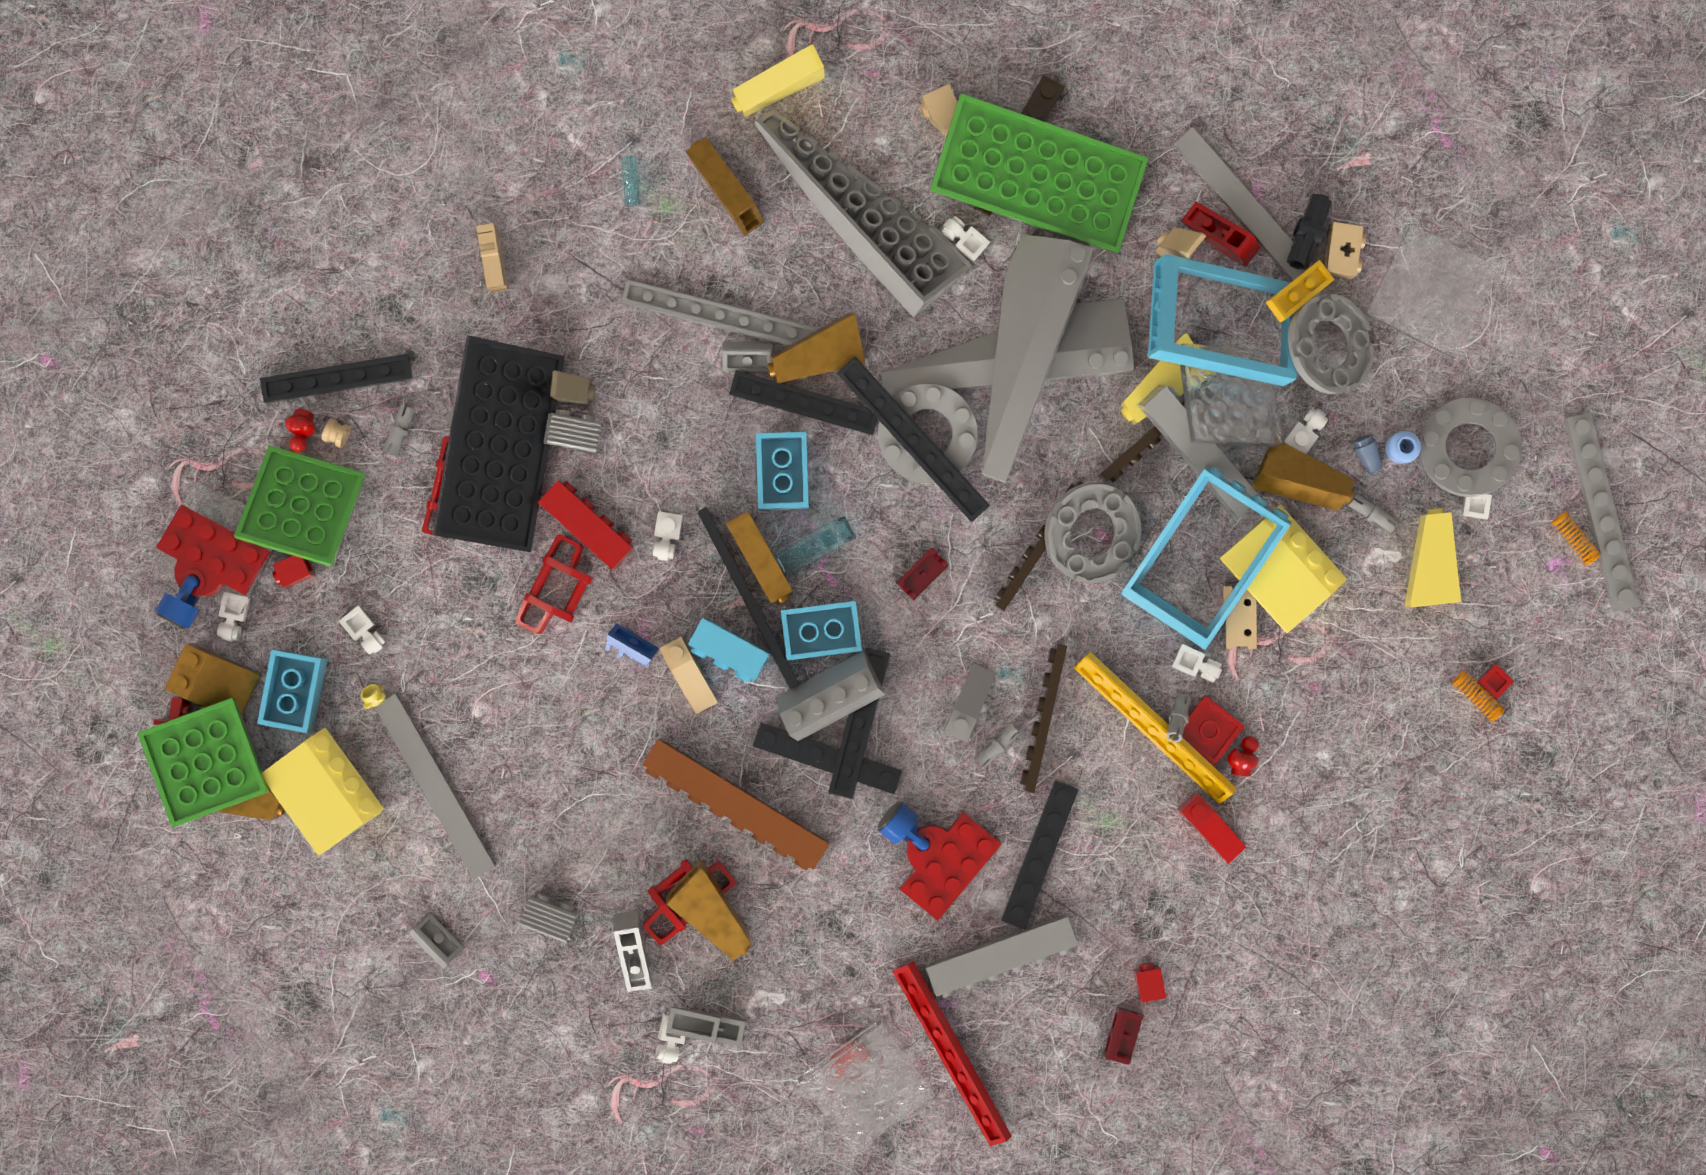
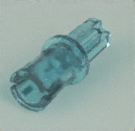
M625 156L622 157L623 180H621V184L624 185V206H640L638 184L641 183V180L638 179L636 157Z

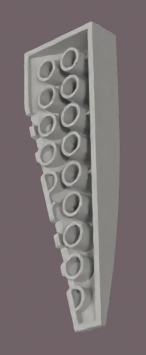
M774 109L755 121V125L823 217L913 317L930 306L973 267L939 229L933 225L929 227L921 221L922 217L915 212L910 213L900 205L902 202L898 199L885 195L880 186L851 165L845 166L838 160L839 157L832 151L828 153L817 145L818 141L811 136L806 137L801 134L799 127Z

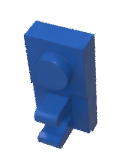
M617 623L606 636L608 640L605 650L609 651L614 646L619 649L617 657L621 658L626 653L635 662L646 667L659 650L655 645Z

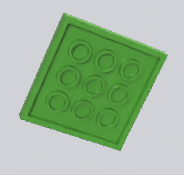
M269 445L234 536L236 539L332 567L365 480V473Z
M235 697L137 733L172 828L269 792Z

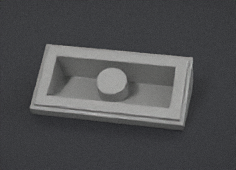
M723 342V372H735L736 370L740 372H768L767 363H771L770 356L773 355L772 342Z
M431 913L421 920L409 933L443 969L465 949Z

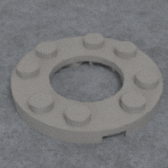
M1337 294L1318 295L1300 307L1291 319L1288 329V345L1293 364L1303 380L1312 388L1322 393L1340 394L1351 391L1358 387L1370 372L1374 357V345H1370L1368 331L1371 329L1365 316L1353 302ZM1324 320L1332 321L1338 325L1344 332L1347 340V356L1338 368L1326 367L1321 364L1319 357L1315 356V344L1312 340L1313 331L1318 323Z
M935 383L916 384L896 394L893 398L910 416L922 409H934L942 413L949 420L952 427V441L948 449L943 453L959 471L964 469L972 458L978 441V424L969 403L951 388ZM879 421V446L890 467L899 475L911 481L935 483Z
M1461 398L1439 407L1426 421L1419 439L1421 442L1419 455L1428 477L1441 489L1463 497H1478V495L1494 492L1504 486L1517 470L1522 455L1521 435L1511 416L1498 405L1478 398ZM1473 423L1484 427L1490 432L1494 439L1496 450L1493 459L1488 465L1477 470H1466L1459 468L1450 460L1446 453L1445 443L1449 433L1460 425Z
M1103 483L1081 484L1064 493L1052 507L1045 525V545L1053 564L1066 576L1084 583H1099L1116 577L1128 567V562L1134 552L1138 550L1141 541V520L1136 506L1126 494L1113 486ZM1098 508L1104 510L1111 517L1114 524V537L1111 545L1103 553L1097 556L1086 557L1074 549L1070 540V529L1080 513L1088 509Z

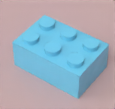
M756 433L758 509H809L807 433Z
M856 601L781 610L787 661L862 651Z
M706 618L701 619L688 643L689 646L693 647L692 653L701 658H706L707 655L715 659L714 665L724 670H728L729 667L737 671L735 676L746 682H750L751 679L757 680L771 653Z
M272 649L257 724L303 733L314 732L328 658Z

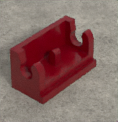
M931 548L896 584L914 601L949 565Z
M1116 1007L1103 1053L1105 1059L1127 1065L1131 1063V1057L1144 1014Z

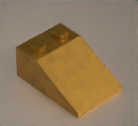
M185 643L164 689L204 707L235 697L242 716L261 674L197 644Z

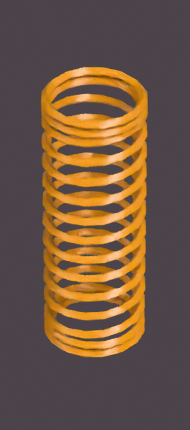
M1564 512L1558 517H1556L1551 522V524H1553L1552 526L1554 527L1566 518H1568L1565 522L1560 524L1556 528V530L1560 529L1567 522L1571 521L1567 526L1562 528L1559 531V533H1562L1569 526L1573 525V527L1567 530L1565 533H1563L1561 537H1564L1571 530L1577 528L1574 532L1565 537L1564 540L1569 539L1576 532H1579L1576 536L1571 538L1567 542V544L1571 543L1578 536L1582 535L1581 538L1573 542L1570 545V547H1573L1580 540L1585 538L1583 542H1581L1573 548V551L1578 549L1585 542H1588L1585 546L1576 551L1575 554L1580 553L1587 546L1591 545L1587 550H1585L1578 556L1580 558L1583 555H1585L1589 550L1593 549L1592 552H1590L1581 559V561H1584L1583 564H1585V566L1593 563L1601 556L1600 551L1596 550V547H1593V543H1590L1591 540H1587L1588 537L1584 536L1585 533H1581L1582 529H1579V526H1576V522H1573L1574 519H1570L1571 516L1568 512Z
M1461 672L1453 680L1452 685L1454 687L1459 686L1458 690L1462 689L1461 693H1464L1475 683L1464 696L1469 695L1467 700L1471 699L1470 703L1475 701L1474 706L1479 704L1477 709L1481 708L1480 712L1484 711L1483 715L1488 714L1486 718H1489L1490 722L1498 719L1505 708L1499 706L1500 704L1496 703V699H1493V696H1490L1487 690H1483V687H1480V684H1477V681H1474V678H1471L1468 672Z

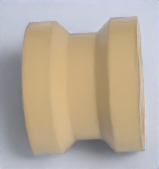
M331 418L324 428L322 440L325 442L331 441L335 443L336 447L342 448L348 440L351 426L347 424L341 425L338 423V420Z

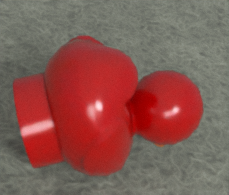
M295 409L294 414L285 420L287 430L295 435L289 441L290 449L297 453L305 450L307 447L306 438L311 437L315 433L314 414L306 409Z
M1246 736L1241 742L1244 752L1233 749L1227 756V762L1232 767L1231 774L1251 777L1252 770L1259 762L1254 752L1259 750L1260 747L1255 737Z

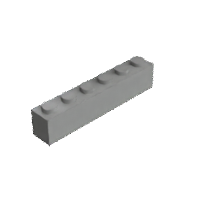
M1158 385L1137 404L1198 477L1206 466L1210 469L1214 466L1225 474L1223 478L1231 483L1235 480L1247 488L1245 490L1246 493L1253 497L1255 494L1259 495L1256 492L1257 489L1251 487L1253 481L1242 476V468L1234 460L1230 462L1225 456L1227 453L1226 449L1219 442L1214 443L1209 437L1211 435L1209 429L1204 424H1198L1193 418L1195 413L1186 404L1183 406L1177 400L1179 395L1171 386ZM1210 481L1206 484L1231 515L1239 518L1250 508Z
M1064 914L1025 928V930H1019L925 964L935 995H941L942 998L954 995L956 989L964 986L965 989L974 988L980 985L979 981L986 978L989 981L1003 977V972L1012 969V972H1018L1027 968L1026 964L1036 961V964H1040L1050 960V955L1058 952L1060 955L1068 954L1074 951L1073 947L1078 946L1068 916Z

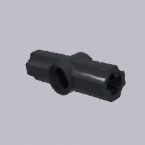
M1313 193L1310 196L1305 212L1294 229L1293 237L1295 239L1286 262L1295 269L1306 270L1309 267L1315 248L1324 236L1326 230L1324 223L1332 201L1323 194Z

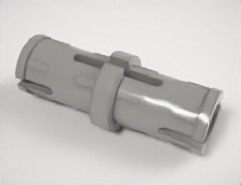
M400 404L394 424L389 427L391 431L382 451L398 456L404 437L409 434L407 429L416 410Z
M1358 493L1354 494L1352 501L1347 505L1365 516V520L1375 522L1389 533L1395 528L1394 524H1397L1399 519L1380 509L1381 506L1379 504H1372Z
M1179 694L1175 697L1173 711H1171L1168 717L1170 724L1166 738L1170 740L1173 734L1171 742L1174 743L1182 740L1184 727L1189 721L1188 710L1191 698L1188 696L1186 703H1184L1185 694Z
M1009 723L995 738L991 737L986 747L975 755L974 758L986 768L1000 753L1004 754L1006 752L1005 749L1021 735L1020 732Z

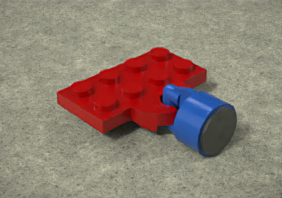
M181 504L156 546L158 550L177 559L174 576L180 591L176 597L165 592L155 609L156 615L184 630L186 628L189 629L200 611L194 608L200 597H211L223 585L246 596L271 552L259 545L236 539L234 532Z
M897 802L881 818L877 826L878 831L894 845L898 844L902 839L907 842L905 852L914 870L899 889L938 921L1002 844L964 812L958 816L947 830L938 825L931 824L919 828L915 825L918 815L903 802Z

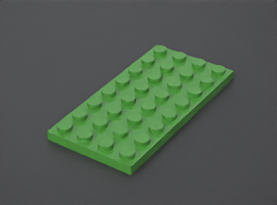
M961 93L929 191L1118 254L1149 158Z

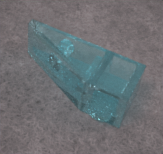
M843 516L776 553L775 556L786 576L857 537L846 517Z

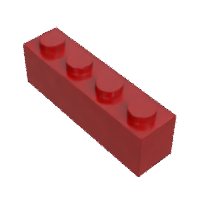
M557 480L538 503L608 567L615 570L634 549L630 545L633 540L623 531L618 534L612 528L614 523L603 514L599 517L593 511L596 507L587 498L583 500L575 495L578 490L568 481H565L563 484Z

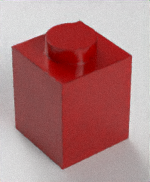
M290 556L273 564L275 570L272 572L276 583L282 585L283 588H290L316 576L309 560L297 556Z
M1148 962L1140 964L1139 969H1133L1138 997L1141 1003L1166 998L1162 972L1158 965Z

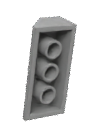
M863 650L777 696L779 714L789 736L799 741L886 694L866 652Z

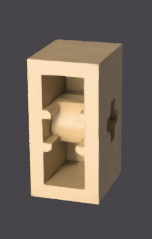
M1333 222L1329 226L1323 265L1332 277L1353 279L1357 276V273L1361 272L1363 259L1359 258L1360 249L1364 248L1366 242V234H1363L1364 226ZM1344 246H1346V251L1350 252L1347 256H1344V251H1340Z

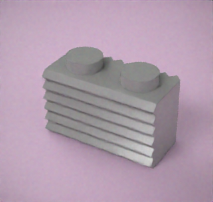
M556 409L555 413L548 414L544 444L596 452L601 422H596L594 416L580 414V418L570 417L571 412Z
M538 893L537 896H530L519 925L567 943L579 915V912L574 910L575 906L566 902H561L560 905L551 902L552 897L543 893Z

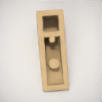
M950 84L923 95L921 99L922 104L919 105L924 119L929 118L931 124L945 136H947L957 104Z
M1174 227L1170 233L1165 230L1156 241L1159 246L1155 252L1161 257L1164 254L1188 259L1206 236L1200 232Z
M680 637L659 648L695 714L718 703L684 637Z

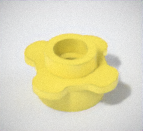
M370 684L361 691L360 697L364 701L363 707L365 709L378 706L385 699L386 695L383 693L384 687L382 685Z

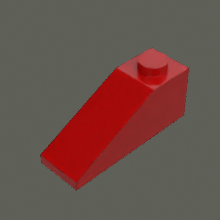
M1195 201L1181 220L1192 231L1203 233L1206 236L1204 238L1205 241L1245 268L1260 250V246L1252 233Z
M1194 792L1177 808L1178 812L1227 864L1246 848L1199 794Z

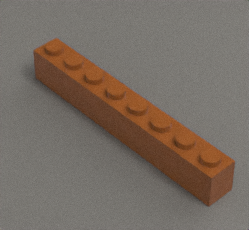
M660 738L656 741L642 764L646 767L645 772L656 779L661 776L668 781L666 785L677 792L680 789L684 790L689 794L687 798L694 803L701 805L703 802L710 806L709 811L719 818H722L723 815L732 820L730 823L732 826L740 831L746 828L753 833L751 836L753 839L762 844H765L766 841L775 846L773 851L783 857H786L787 854L796 859L794 863L806 871L808 868L815 869L829 846V841Z

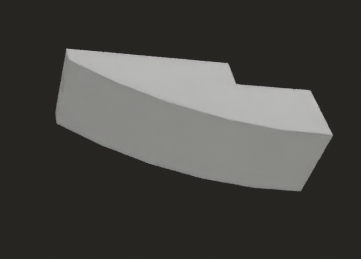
M671 1007L666 1032L712 1043L720 1042L741 1047L747 1019Z

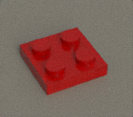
M1204 695L1188 715L1189 721L1184 727L1182 737L1208 762L1215 766L1245 726Z

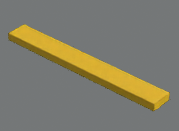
M1091 651L1074 666V669L1218 804L1234 794L1237 788L1185 739L1182 738L1178 743L1171 742L1172 734L1171 739L1168 740L1166 733L1168 732L1169 724Z

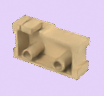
M494 223L478 225L476 229L480 251H482L480 253L486 287L490 289V292L508 290L499 230L495 227Z
M1232 586L1222 587L1223 604L1232 592ZM1248 590L1244 592L1225 620V649H1233V647L1247 646V649H1257L1256 599ZM1245 599L1250 601L1249 606L1244 605ZM1246 629L1250 630L1249 636L1244 635Z

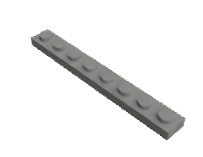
M1589 412L1565 418L1564 421L1596 549L1601 553L1599 561L1612 612L1640 606L1592 414Z

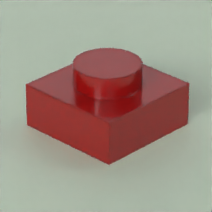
M1493 664L1477 680V683L1484 690H1487L1494 699H1498L1514 682L1497 664Z

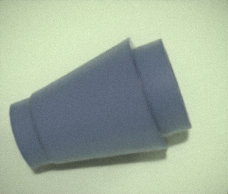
M1371 434L1354 440L1353 450L1367 472L1373 473L1382 469L1377 440L1373 439Z

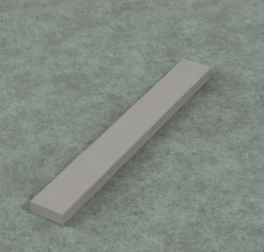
M1194 127L1173 144L1174 147L1248 232L1255 236L1257 242L1289 279L1293 281L1305 270L1295 269L1286 262L1293 241Z
M631 279L626 280L621 304L785 346H789L820 329L819 327Z
M396 693L383 700L374 708L472 878L475 879L496 866L495 862L398 694Z

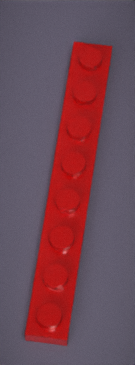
M911 961L897 967L892 973L989 1146L1008 1141L1012 1137L1011 1133L915 962Z

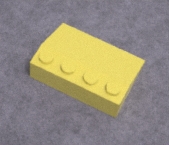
M1278 505L1273 509L1275 511L1276 508H1278L1289 515V513L1281 505ZM1264 516L1219 558L1238 580L1241 579L1277 526ZM1291 516L1288 518L1291 521L1290 527L1247 588L1286 633L1291 631L1347 580L1343 573Z
M326 728L317 732L262 772L267 786L318 857L384 810Z

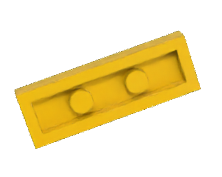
M1318 260L1265 303L1281 323L1335 279L1323 263Z

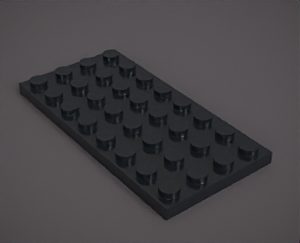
M474 336L466 337L433 536L531 552L539 508L538 501L541 497L550 445L543 442L548 414L555 413L557 401L550 396L553 371L562 372L565 356Z

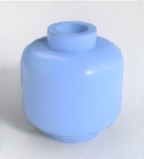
M1399 431L1392 434L1385 444V452L1388 458L1397 464H1406L1415 460L1421 451L1419 438L1410 431Z

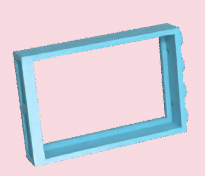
M1164 254L1154 262L1148 358L1279 386H1285L1296 380L1298 373L1291 359L1288 345V329L1294 313L1282 321L1280 366L1174 343L1178 272L1271 294L1278 293L1290 282L1169 254Z
M1207 466L1204 468L1121 593V595L1204 650H1206L1291 525V521L1288 520L1290 516L1278 508L1274 511L1266 506L1268 502L1257 494L1253 497L1246 493L1245 490L1247 488L1235 480L1231 483L1223 478L1225 474L1214 466L1211 469ZM1208 481H1210L1277 526L1209 626L1205 627L1140 583Z

